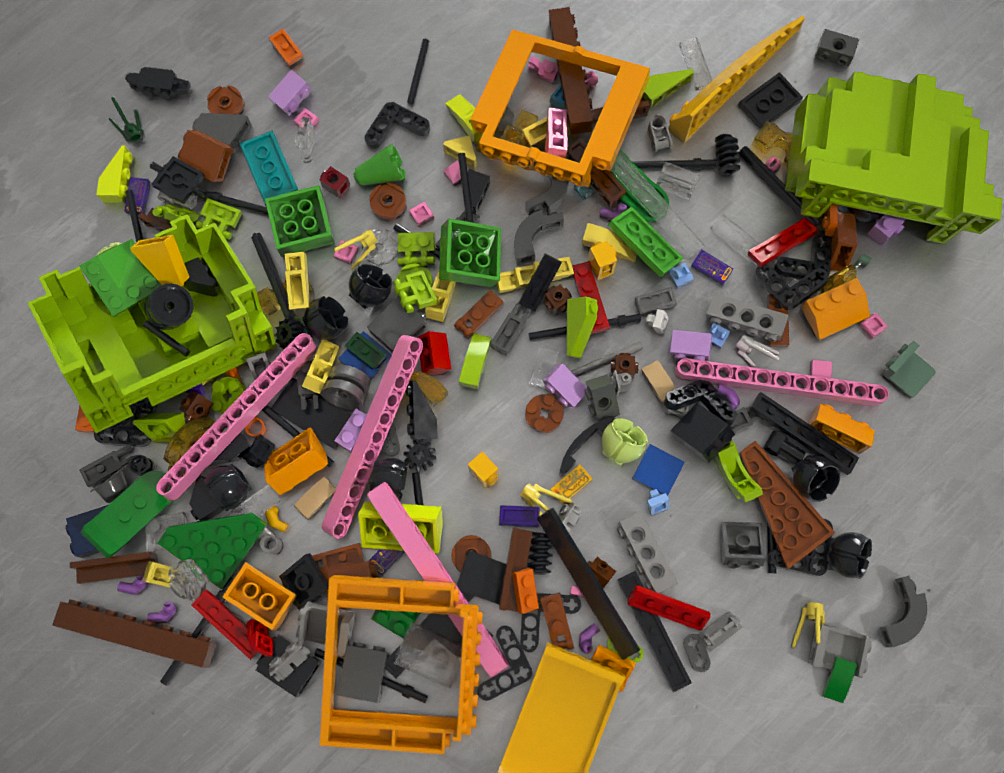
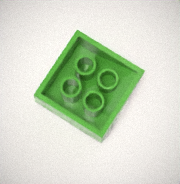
M319 185L265 199L276 249L281 257H284L287 253L303 252L335 243L324 197Z
M448 218L441 226L439 279L491 288L500 281L501 228Z
M133 239L79 265L113 318L144 301L155 289L162 286L131 252L130 247L135 244Z

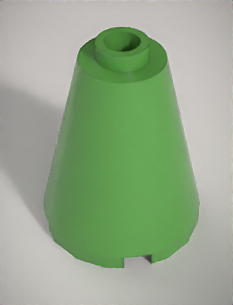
M391 144L356 167L353 176L356 183H360L363 186L402 181L406 179L405 169H402L401 163L403 162L396 147Z

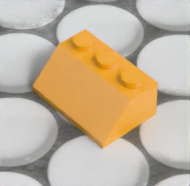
M858 278L807 300L801 307L818 340L824 339L870 317L867 294Z
M820 403L814 409L808 424L838 444L858 454H861L873 445L875 430L870 428L867 423L857 422L851 419L850 415L839 413L828 404Z
M311 427L273 451L266 463H264L265 482L280 496L290 491L300 482L307 480L309 476L322 470L328 464L326 451Z
M246 562L223 595L224 599L275 631H278L288 616L296 594Z

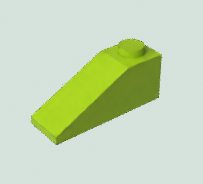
M688 69L656 74L649 77L642 95L644 101H649V109L691 82L695 71Z
M586 296L567 299V356L574 358L582 357L597 320L598 305L596 299Z

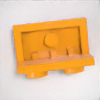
M599 644L591 658L594 662L625 674L623 685L619 689L622 692L635 668L636 662L628 658L622 660L618 653Z

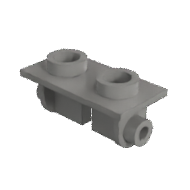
M614 370L613 376L610 379L614 383L616 397H618L619 393L628 390L632 378L628 373L617 374V371Z
M567 502L560 508L558 516L567 531L570 532L571 529L566 524L569 523L574 526L581 516L580 512L582 510L575 503Z
M729 611L698 635L711 652L743 627L740 625L741 621Z
M301 640L291 643L281 657H276L270 663L268 668L270 676L273 675L278 682L281 679L284 680L294 671V668L290 665L291 662L298 667L308 658L310 651L306 647L302 648Z

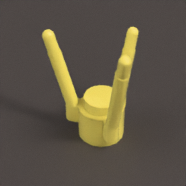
M370 229L360 236L334 248L336 252L358 241L361 242L364 248L368 246V249L352 265L351 270H354L376 248L374 244L378 240Z
M530 483L527 484L520 494L528 505L536 507V503L545 511L549 509L539 501L541 496L539 491L568 503L572 502L571 499L546 490L537 484L534 486Z
M808 602L807 608H802V616L793 639L792 648H795L806 616H808V620L815 621L816 643H820V624L825 625L824 604Z

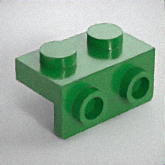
M375 610L371 620L406 639L421 613Z

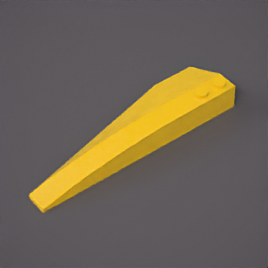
M801 16L777 30L730 64L690 102L687 101L678 114H673L669 120L668 130L685 143L801 28L805 17Z

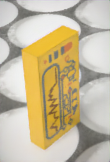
M578 465L553 486L550 491L571 499L593 479L581 465ZM559 500L562 503V505L566 503L565 501Z

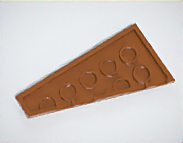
M754 441L743 449L739 455L749 476L762 488L763 495L757 498L785 566L789 570L834 535L835 532L808 500L799 493V490L761 446Z

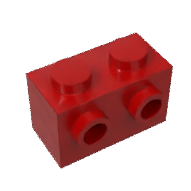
M428 331L417 337L423 343L420 354L422 373L440 375L452 370L446 333Z

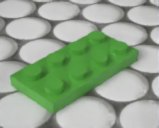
M633 207L618 215L608 224L660 278L683 260V257Z

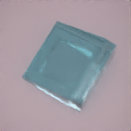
M574 184V189L584 200H587L595 193L590 185L589 187H579Z

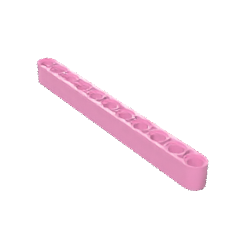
M306 333L299 334L160 479L156 487L159 494L173 501L185 492L315 354L317 346L310 335Z
M402 335L398 339L322 522V530L337 539L343 538L348 531L372 473L374 462L379 456L423 348L422 340L419 338Z
M683 358L675 368V375L681 380H705L716 385L722 384L724 386L860 405L878 406L889 397L888 389L877 384ZM680 366H686L689 372H682ZM699 369H706L708 375H702ZM724 371L727 374V378H722L718 372ZM738 374L745 375L746 380H740ZM757 376L763 377L765 383H760L757 380ZM776 379H781L784 382V386H780ZM797 381L803 384V389L797 387ZM815 384L822 386L823 391H818ZM835 387H839L842 394H838L835 391ZM855 389L860 391L861 397L855 394ZM874 392L878 393L881 399H877L874 396Z
M383 482L368 493L370 501L425 581L455 583L389 485ZM459 590V600L455 604H469ZM448 614L463 637L464 617ZM478 624V632H481V645H477L476 653H480V663L492 678L509 667V663L484 625Z

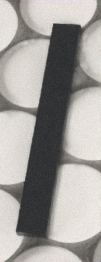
M549 509L537 518L538 522L622 660L640 651L639 646L555 509Z

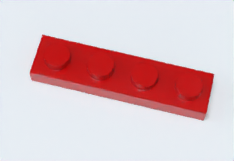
M804 218L750 249L748 256L761 267L816 235L818 229Z
M590 262L572 265L579 296H586L597 300V320L591 334L609 330L610 325Z
M636 585L628 598V605L699 631H702L711 618L709 611Z
M206 589L192 603L191 606L250 660L258 653L250 647L247 637V625L209 590Z

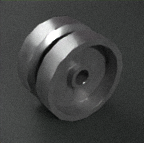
M335 365L329 372L328 381L325 382L322 390V396L328 403L337 408L348 411L359 410L362 408L365 394L369 390L371 381L364 372L348 365Z

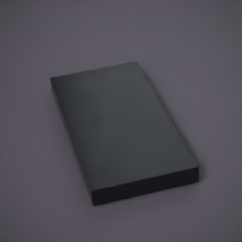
M292 377L271 409L304 431L311 427L318 440L335 450L338 446L335 439L352 414L331 405L320 394H318L317 409H314L312 406L313 398L311 397L305 398L307 407L305 410H301L297 380Z

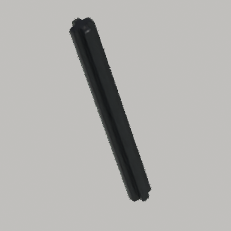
M748 146L741 148L739 154L787 204L802 219L806 218L815 227L818 226L820 223L818 218L801 215L802 201L793 192L785 191L786 185Z
M253 233L251 239L286 320H293L296 316L295 311L289 310L288 295L261 233Z

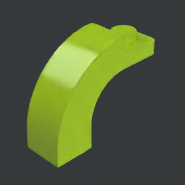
M731 440L714 459L732 493L737 499L741 498L746 503L763 495L762 488L745 470L736 444Z

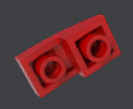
M251 618L247 622V637L250 647L255 652L271 657L273 638L268 636V627Z

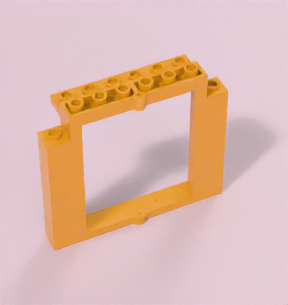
M512 29L471 117L472 128L479 133H483L479 142L481 153L492 160L498 159L508 165H517L528 171L539 172L544 176L556 177L560 181H569L579 187H589L591 182L590 172L593 166L600 170L611 171L649 81L650 68L588 51L581 46L574 47ZM531 52L616 76L580 163L542 152L535 147L529 148L493 137Z
M333 575L329 578L319 746L445 754L446 747H450L451 734H453L452 741H461L462 735H471L472 728H476L477 715H473V707H477L478 694H474V686L478 687L479 674H475L476 666L480 665V653H476L477 645H481V632H478V624H482L483 612L479 611V605L455 604L459 600V589H455L456 583ZM339 607L450 614L464 617L458 717L334 709Z

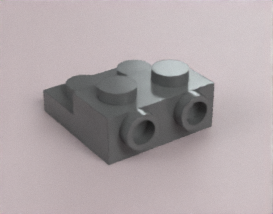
M722 522L721 552L723 565H728L731 569L739 568L740 565L748 566L749 569H758L760 566H763L766 554L762 523Z

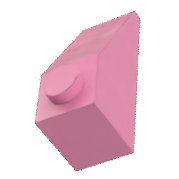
M548 108L545 153L565 158L567 153V110Z

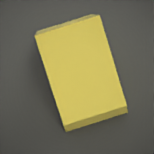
M470 135L443 143L444 153L457 160L458 153H465L466 164L474 169L476 168V156Z
M148 561L142 581L173 588L179 569Z

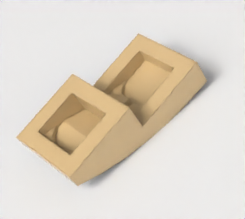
M657 360L641 370L652 386V391L663 404L666 394L676 389V387Z
M323 477L294 504V507L308 520L322 508L326 501L334 496L336 488Z

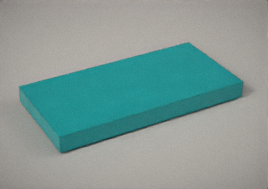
M273 130L239 144L265 206L266 198L298 190Z

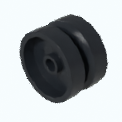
M177 284L159 286L147 297L144 304V313L147 320L154 327L161 330H172L181 326L191 317L194 309L190 293L184 287Z

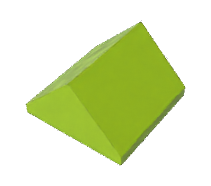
M151 413L133 421V424L154 443H184L188 440L184 413Z

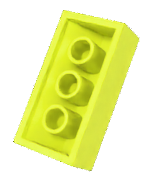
M365 501L358 513L361 547L404 551L372 502ZM402 504L434 553H439L443 527L442 507Z

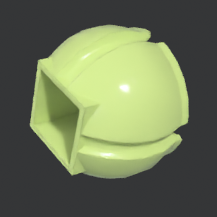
M623 418L614 419L603 432L602 454L620 466L623 463L633 462L644 452L648 442L647 436L639 426L633 427V422Z

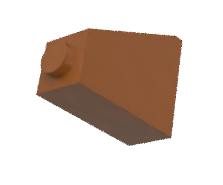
M838 212V225L832 236L831 270L847 272L858 245L855 215Z

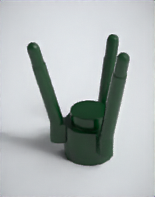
M112 97L111 100L125 123L124 130L111 117L109 121L124 136L126 141H138L141 139L142 133H144L138 111L134 109L136 125L129 123L116 99Z

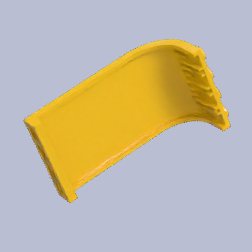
M547 642L498 773H588L619 689L623 685L625 674Z

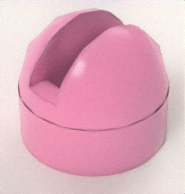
M593 71L587 72L585 84H589V87L597 85L598 76Z
M771 157L765 165L773 173H776L780 169L781 163L776 157Z

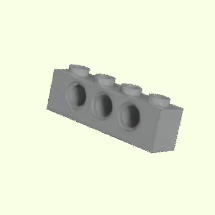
M716 293L713 294L707 311V319L712 324L720 325L721 323L728 325V328L738 331L741 329L749 335H761L766 340L776 342V340L781 341L789 316ZM730 310L733 312V315L727 317L723 315V312ZM743 316H750L752 320L744 322L741 318ZM767 321L770 323V326L764 328L760 323Z
M640 511L619 521L617 531L622 539H626L628 543L626 546L627 551L631 557H635L637 561L635 566L639 574L645 576L647 580L644 582L646 588L661 593L677 585L678 582L642 512ZM638 531L642 539L640 541L633 540L632 532ZM642 549L650 551V559L642 558ZM652 567L659 569L660 576L658 578L651 576L650 569Z

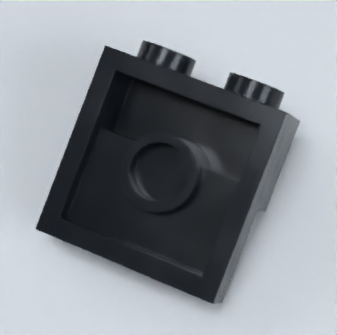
M310 553L305 554L279 576L283 587L296 594L293 604L298 610L304 609L308 601L313 603L317 601L321 594L329 589V583Z

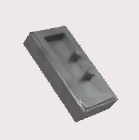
M672 287L635 297L640 315L677 305Z

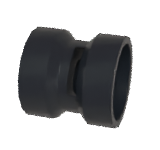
M135 455L129 462L130 470L139 476L155 469L154 462L144 455Z

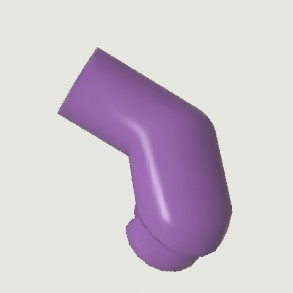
M619 204L614 210L602 207L599 216L613 220L626 211L627 206Z
M720 384L717 389L718 392L727 397L728 403L734 410L737 409V406L740 405V399L736 391Z
M139 575L131 584L119 582L117 591L135 595L146 588L147 582L142 581L143 575Z
M166 602L164 604L165 607H163L160 613H148L147 620L155 623H166L175 614L176 607L172 602Z
M595 623L580 633L579 647L584 653L592 651V637L600 631Z

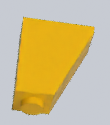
M173 235L139 240L130 247L131 252L161 285L177 284L183 286L184 282L189 278Z

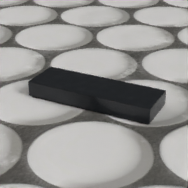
M545 253L518 303L535 312L562 261Z

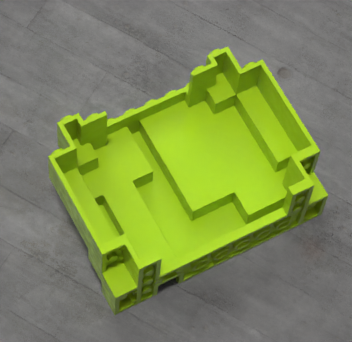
M854 72L847 81L836 77H829L818 93H808L795 111L785 191L795 192V196L803 197L801 215L819 218L832 204L937 225L927 233L926 241L945 244L961 231L982 234L1001 220L1003 198L993 195L994 185L985 182L989 130L981 129V119L972 116L973 108L963 105V94L936 88L937 77L917 74L910 83L882 76H873L864 72Z
M187 214L170 221L171 228L155 234V238L173 235L184 263L199 257L202 264H207L210 270L208 275L210 277L213 276L218 285L215 288L217 296L213 297L189 291L184 283L182 287L190 293L193 300L194 309L192 315L181 326L172 330H162L190 350V354L187 357L142 326L143 322L147 320L144 313L146 299L113 318L91 283H87L80 267L69 270L61 275L58 269L38 277L46 295L27 302L64 378L75 394L95 433L134 416L129 407L133 403L147 397L153 407L246 363L247 357L262 352L267 353L277 348L272 326L261 310L256 287L216 223L197 230Z

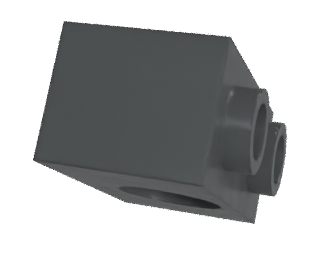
M824 29L815 57L849 67L854 58L859 39Z
M606 374L586 381L587 389L584 391L587 400H590L591 405H588L591 416H595L598 422L606 418L619 416L620 411L614 383L609 375Z

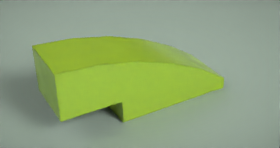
M473 333L458 381L460 386L478 390L492 337Z

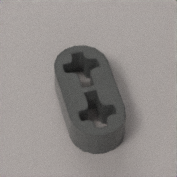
M392 422V429L389 430L390 436H386L382 446L383 452L389 457L396 456L400 451L396 428ZM388 440H391L394 446L396 445L393 448V452L386 449L389 447Z
M697 634L687 635L684 638L683 645L692 668L697 672L707 671L710 668L711 662L703 640ZM691 637L693 640L698 641L696 644L697 652L694 651L692 646H688ZM696 654H699L701 660L705 659L706 661L703 664V669L695 664L698 662Z

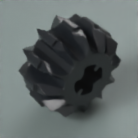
M284 319V321H279L278 327H275L277 333L274 336L277 337L276 343L279 344V347L285 349L299 334L305 333L303 331L305 326L297 319Z
M421 439L419 444H417L416 440H413L414 446L412 447L408 444L406 447L409 451L403 452V455L407 457L404 462L410 463V470L416 466V472L419 473L421 467L426 472L427 464L430 467L434 466L430 460H436L437 457L432 455L436 450L435 448H430V442L424 445V439ZM420 452H422L425 456H422L420 460H418L416 455H419Z

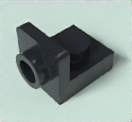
M259 434L242 458L246 460L248 465L258 468L266 463L275 444Z

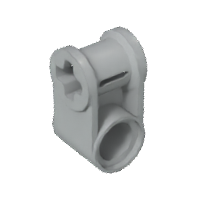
M662 115L652 116L648 126V133L653 151L658 152L660 149L673 148L672 136L668 130L665 118ZM657 124L660 128H656L653 125Z

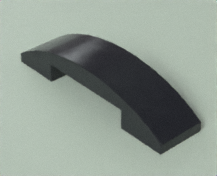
M614 417L606 418L591 425L573 441L560 467L559 476L561 478L575 465L576 460L572 456L595 432L602 437L606 427L614 421Z

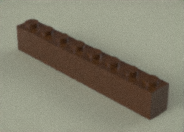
M570 7L549 10L552 40L574 47L581 46L580 41H576L578 30L577 27L574 28L573 26L575 25V15L571 14ZM556 59L570 134L592 132L593 124H596L595 114L591 113L590 110L593 109L592 99L588 98L590 94L589 84H585V80H587L586 70H582L580 65Z
M69 599V602L60 601L52 626L194 666L210 667L217 643L210 642V637L199 635L198 638L192 637V632L180 630V633L173 631V627L161 625V628L154 626L155 622L143 619L141 623L136 621L137 617L124 614V617L117 616L118 612L108 609L105 612H101L98 606L88 604L87 607L81 606L82 602Z

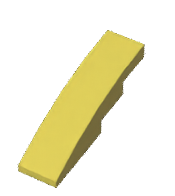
M570 257L558 258V260L562 261V264L552 281L574 275ZM540 261L534 262L530 266L517 267L514 271L500 273V281L496 284L498 293L526 288Z

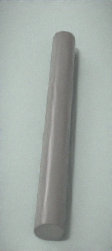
M637 342L575 368L571 372L575 376L581 375L614 361L615 356L620 353L631 354L643 349V345L641 342Z

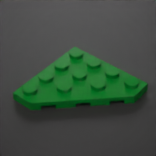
M251 512L173 525L166 529L157 544L222 590L268 524Z

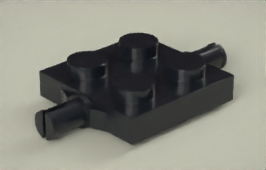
M174 156L163 166L155 162L150 164V169L158 172L157 177L151 183L155 189L182 204H185L193 193L202 198L206 196L207 191L199 187V184L205 178L203 172Z

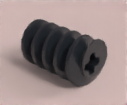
M730 134L718 135L715 138L717 174L721 176L733 174L741 169L740 165H738L740 159L737 158L740 155L737 151L739 149L737 145L738 138L732 137Z
M532 532V536L535 538L531 539V544L535 546H531L529 551L534 554H530L528 559L533 562L527 563V567L533 569V574L536 575L551 573V570L547 569L546 566L552 565V562L548 561L547 558L553 557V554L549 553L548 550L554 549V546L549 544L551 541L546 533Z

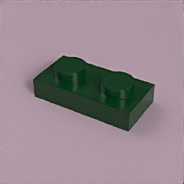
M358 332L345 344L346 349L374 371L387 357L384 352Z

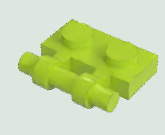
M207 198L200 212L201 217L205 218L204 222L197 221L195 227L201 229L212 224L213 221L220 223L219 230L224 238L230 240L232 233L226 230L228 227L235 229L242 212Z
M173 204L157 206L152 211L154 216H164L165 219L170 221L187 214L192 222L198 221L199 213L184 207H177Z
M435 232L398 233V252L405 253L404 257L397 259L398 265L421 264V266H428V264H435V257L428 256V252L436 251ZM412 252H421V257H412Z
M423 270L406 275L405 283H401L399 279L393 281L394 291L396 295H399L400 303L407 313L414 311L412 305L416 303L419 309L437 304V298ZM410 290L412 296H407L406 291Z

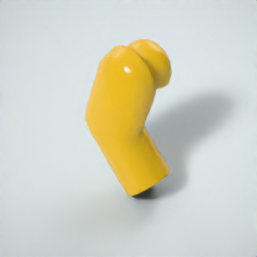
M270 506L265 511V517L269 526L285 533L289 524L278 519V508L276 506Z

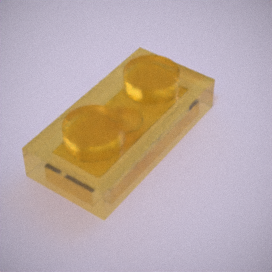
M851 264L829 276L827 284L821 288V294L857 278L856 267Z

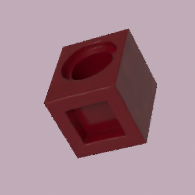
M332 166L323 171L319 179L322 187L339 199L350 187L348 177Z

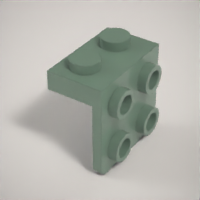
M915 341L909 345L905 343L897 351L899 355L896 359L892 357L885 364L887 368L882 373L910 398L915 397L936 373L933 367L915 353L920 346Z

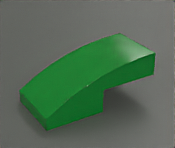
M835 657L830 677L827 676L822 697L844 703L857 664Z

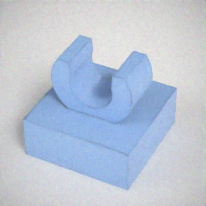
M686 263L668 272L676 289L692 282L694 279Z
M713 323L708 333L712 334V345L721 349L730 331Z
M657 489L649 492L651 496H649L650 500H648V510L651 516L669 509V498L666 493L659 495Z

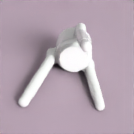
M745 334L736 345L740 349L738 354L743 356L750 366L757 368V366L746 355V352L750 354L754 348L777 361L780 359L776 356L779 355V351L757 342Z

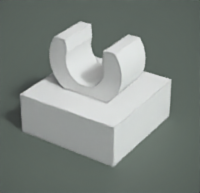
M658 309L656 316L648 314L646 322H648V326L654 328L656 334L664 335L669 317L665 310Z

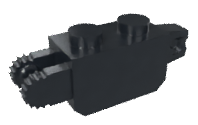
M143 67L140 69V73L131 72L125 76L132 89L140 90L143 95L148 97L177 98L178 94H189L191 88L189 81L177 78L174 71L169 69Z

